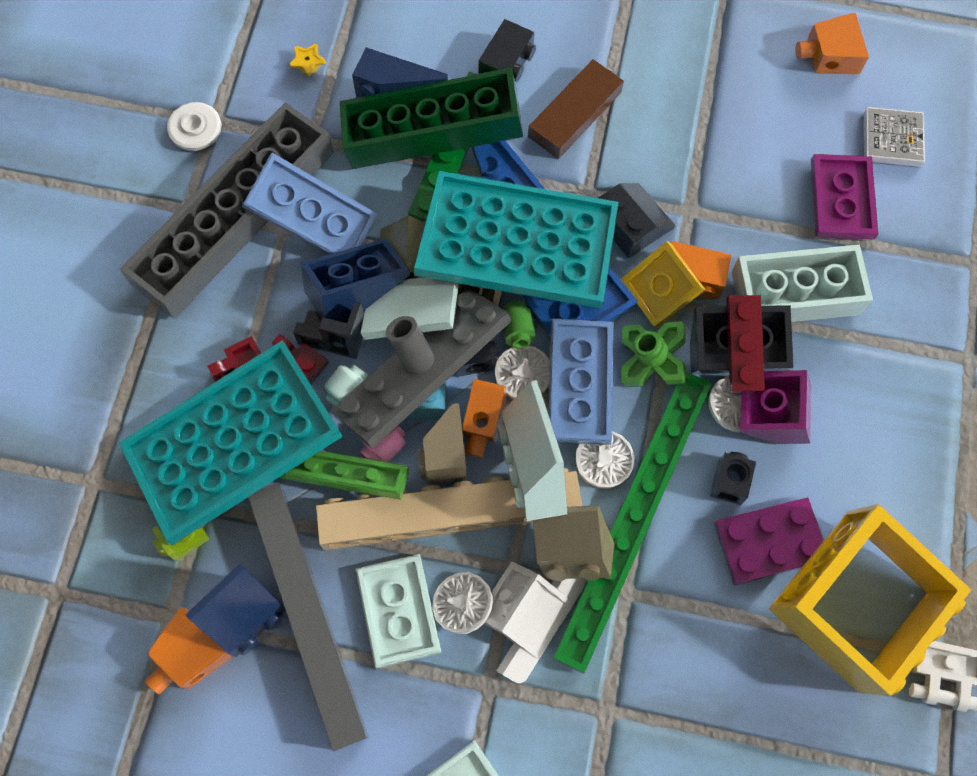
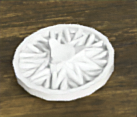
M191 102L177 108L171 114L167 124V131L172 142L177 147L186 151H198L208 148L216 142L222 128L219 114L212 106L199 102Z
M527 346L522 349L511 347L503 352L496 362V383L506 386V395L515 399L531 381L537 380L541 394H543L549 387L550 360L544 352L534 346Z
M729 376L717 381L710 390L708 397L709 410L715 421L723 428L733 432H740L741 392H730Z
M612 431L611 445L579 444L576 450L575 464L580 476L587 483L597 488L610 489L621 485L629 478L634 468L635 455L631 444L622 435Z
M470 572L456 573L447 577L438 586L433 597L432 610L436 621L443 629L454 634H468L479 629L487 621L492 610L493 596L489 585L480 576Z

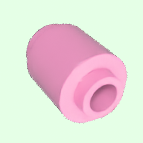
M397 426L373 449L363 443L364 448L359 453L366 459L390 462L406 444L403 438L406 433Z

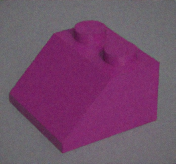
M807 370L764 371L765 391L741 392V433L776 444H810L811 383Z

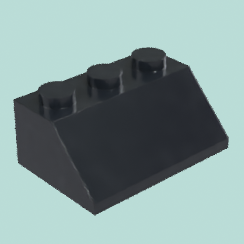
M791 305L761 306L764 371L790 370L794 368ZM727 306L695 308L690 338L691 374L729 373Z

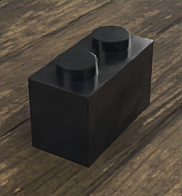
M504 19L478 60V74L512 68L515 82H518L523 73V65L526 60L531 61L535 54V32Z

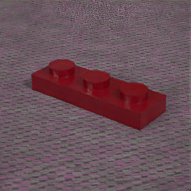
M729 295L726 297L730 392L765 391L761 295Z

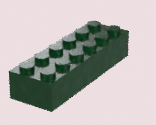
M512 68L340 101L342 149L352 169L523 137L518 94Z

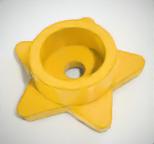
M313 44L308 48L294 47L296 57L290 62V68H298L302 73L310 76L318 70L320 65L326 64V60L318 55L317 44Z

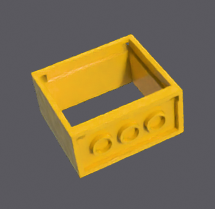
M876 504L847 511L768 609L858 693L892 696L905 686V677L912 668L919 666L926 657L925 651L930 644L938 640L945 633V625L949 619L964 608L966 604L965 598L971 592V589L881 505ZM868 539L926 592L872 664L813 610L814 606Z

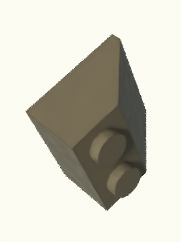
M459 403L452 404L423 438L424 449L417 450L421 478L427 477L428 486L453 485L457 482L466 481V462Z
M599 505L567 507V514L533 520L537 563L546 579L563 581L565 579L583 578L585 580H597L598 578H611L614 541Z

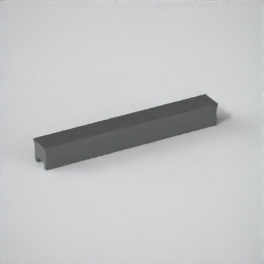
M279 482L264 487L248 498L334 752L369 738L285 492Z

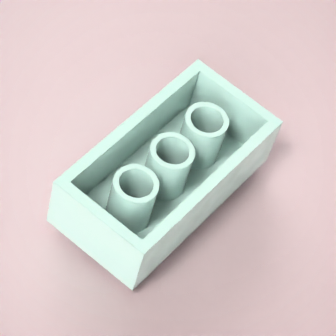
M860 244L739 256L731 271L736 295H761V306L791 305V322L862 315L873 301Z

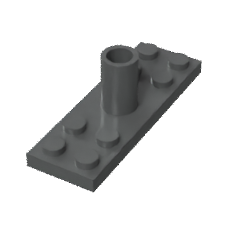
M467 288L457 297L453 329L422 332L413 317L402 316L394 319L387 326L386 336L395 353L330 410L340 423L373 449L512 321L508 312Z

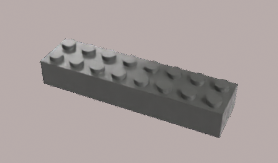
M285 102L120 268V271L130 285L175 319L268 222L242 207L270 154L274 153L306 173L313 175L334 153L330 134Z

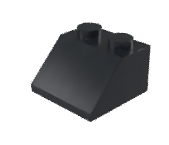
M619 183L598 197V199L618 202L613 241L628 258H631L675 228L672 220L639 183Z

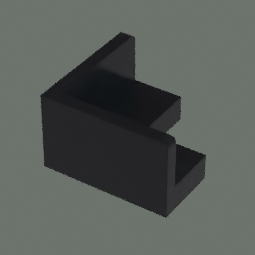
M354 302L349 320L342 322L324 317L321 319L318 312L309 310L304 323H296L293 334L297 343L301 345L305 342L311 348L356 359L363 340L361 335L364 318L362 304Z

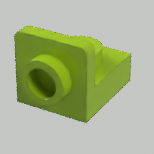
M158 525L152 528L157 537L152 542L162 557L168 555L175 561H178L210 540L203 527L179 542L171 545L166 541Z

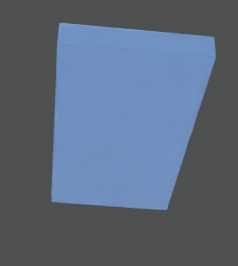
M274 153L270 154L242 205L247 210L328 255L361 246L378 215Z
M551 319L548 416L557 442L612 444L614 322Z

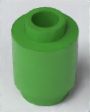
M512 301L505 304L502 309L508 312L512 320L503 329L506 344L517 349L529 346L536 338L530 309L522 301Z

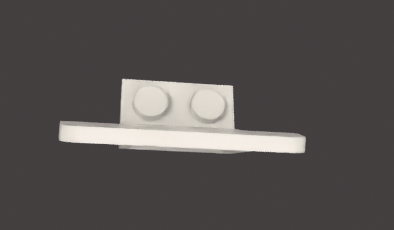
M514 562L510 563L491 592L493 596L492 610L487 621L484 623L513 642L510 650L496 670L498 673L516 683H523L527 680L586 586L587 580L583 578L565 579L563 581H553L550 584L539 574Z

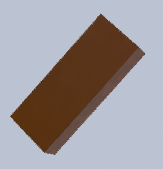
M592 59L529 125L528 137L559 159L622 93L624 80Z

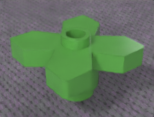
M682 321L665 322L657 333L646 331L641 324L627 325L622 328V343L625 348L635 354L621 367V382L625 387L643 386L654 371L667 385L685 383L686 366L682 360L673 355L676 350L686 343V327Z

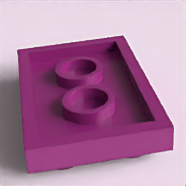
M814 154L811 158L816 237L875 240L879 232L872 156Z
M808 497L714 522L734 585L800 569L824 541Z

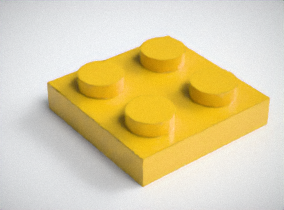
M668 241L663 243L620 279L637 299V304L656 328H659L706 290Z

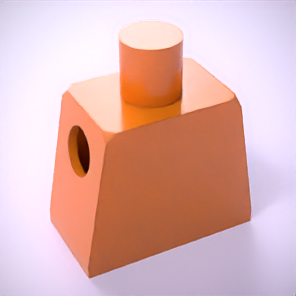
M850 13L814 24L807 41L797 42L795 47L797 59L811 58L814 71L820 74H860L869 58L856 13Z
M477 379L473 380L462 426L464 436L468 437L465 454L483 458L487 442L495 443L506 400V386ZM486 419L487 425L482 428L477 427V421Z
M184 607L177 611L148 652V655L159 667L145 682L159 695L173 681L180 688L190 689L233 656L191 622L185 615L189 610Z

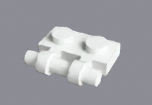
M937 641L932 642L925 651L926 657L919 666L912 668V673L925 676V684L911 683L909 695L922 699V702L926 704L936 705L938 702L951 705L954 710L967 712L968 709L977 711V697L971 696L972 686L977 687V650ZM941 679L955 682V691L951 692L940 689Z

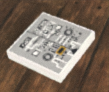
M866 107L864 111V156H872V162L922 167L925 163L924 112Z

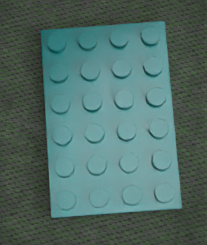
M439 171L414 267V275L602 309L618 202Z
M282 340L118 443L166 541L174 545L342 438L343 435Z

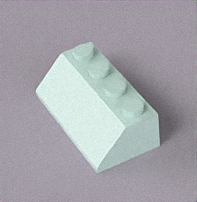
M537 380L531 381L502 411L503 425L498 426L500 444H506L503 446L505 464H512V466H508L511 486L517 485L518 487L514 488L517 509H524L527 521L567 514L564 462Z

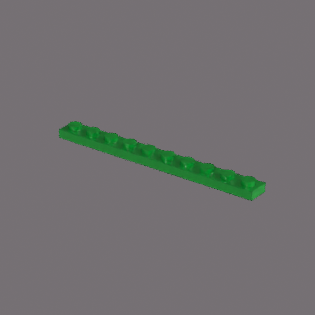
M686 372L685 383L676 385L610 531L614 541L611 578L588 580L553 660L582 674L585 673L710 390L711 382Z

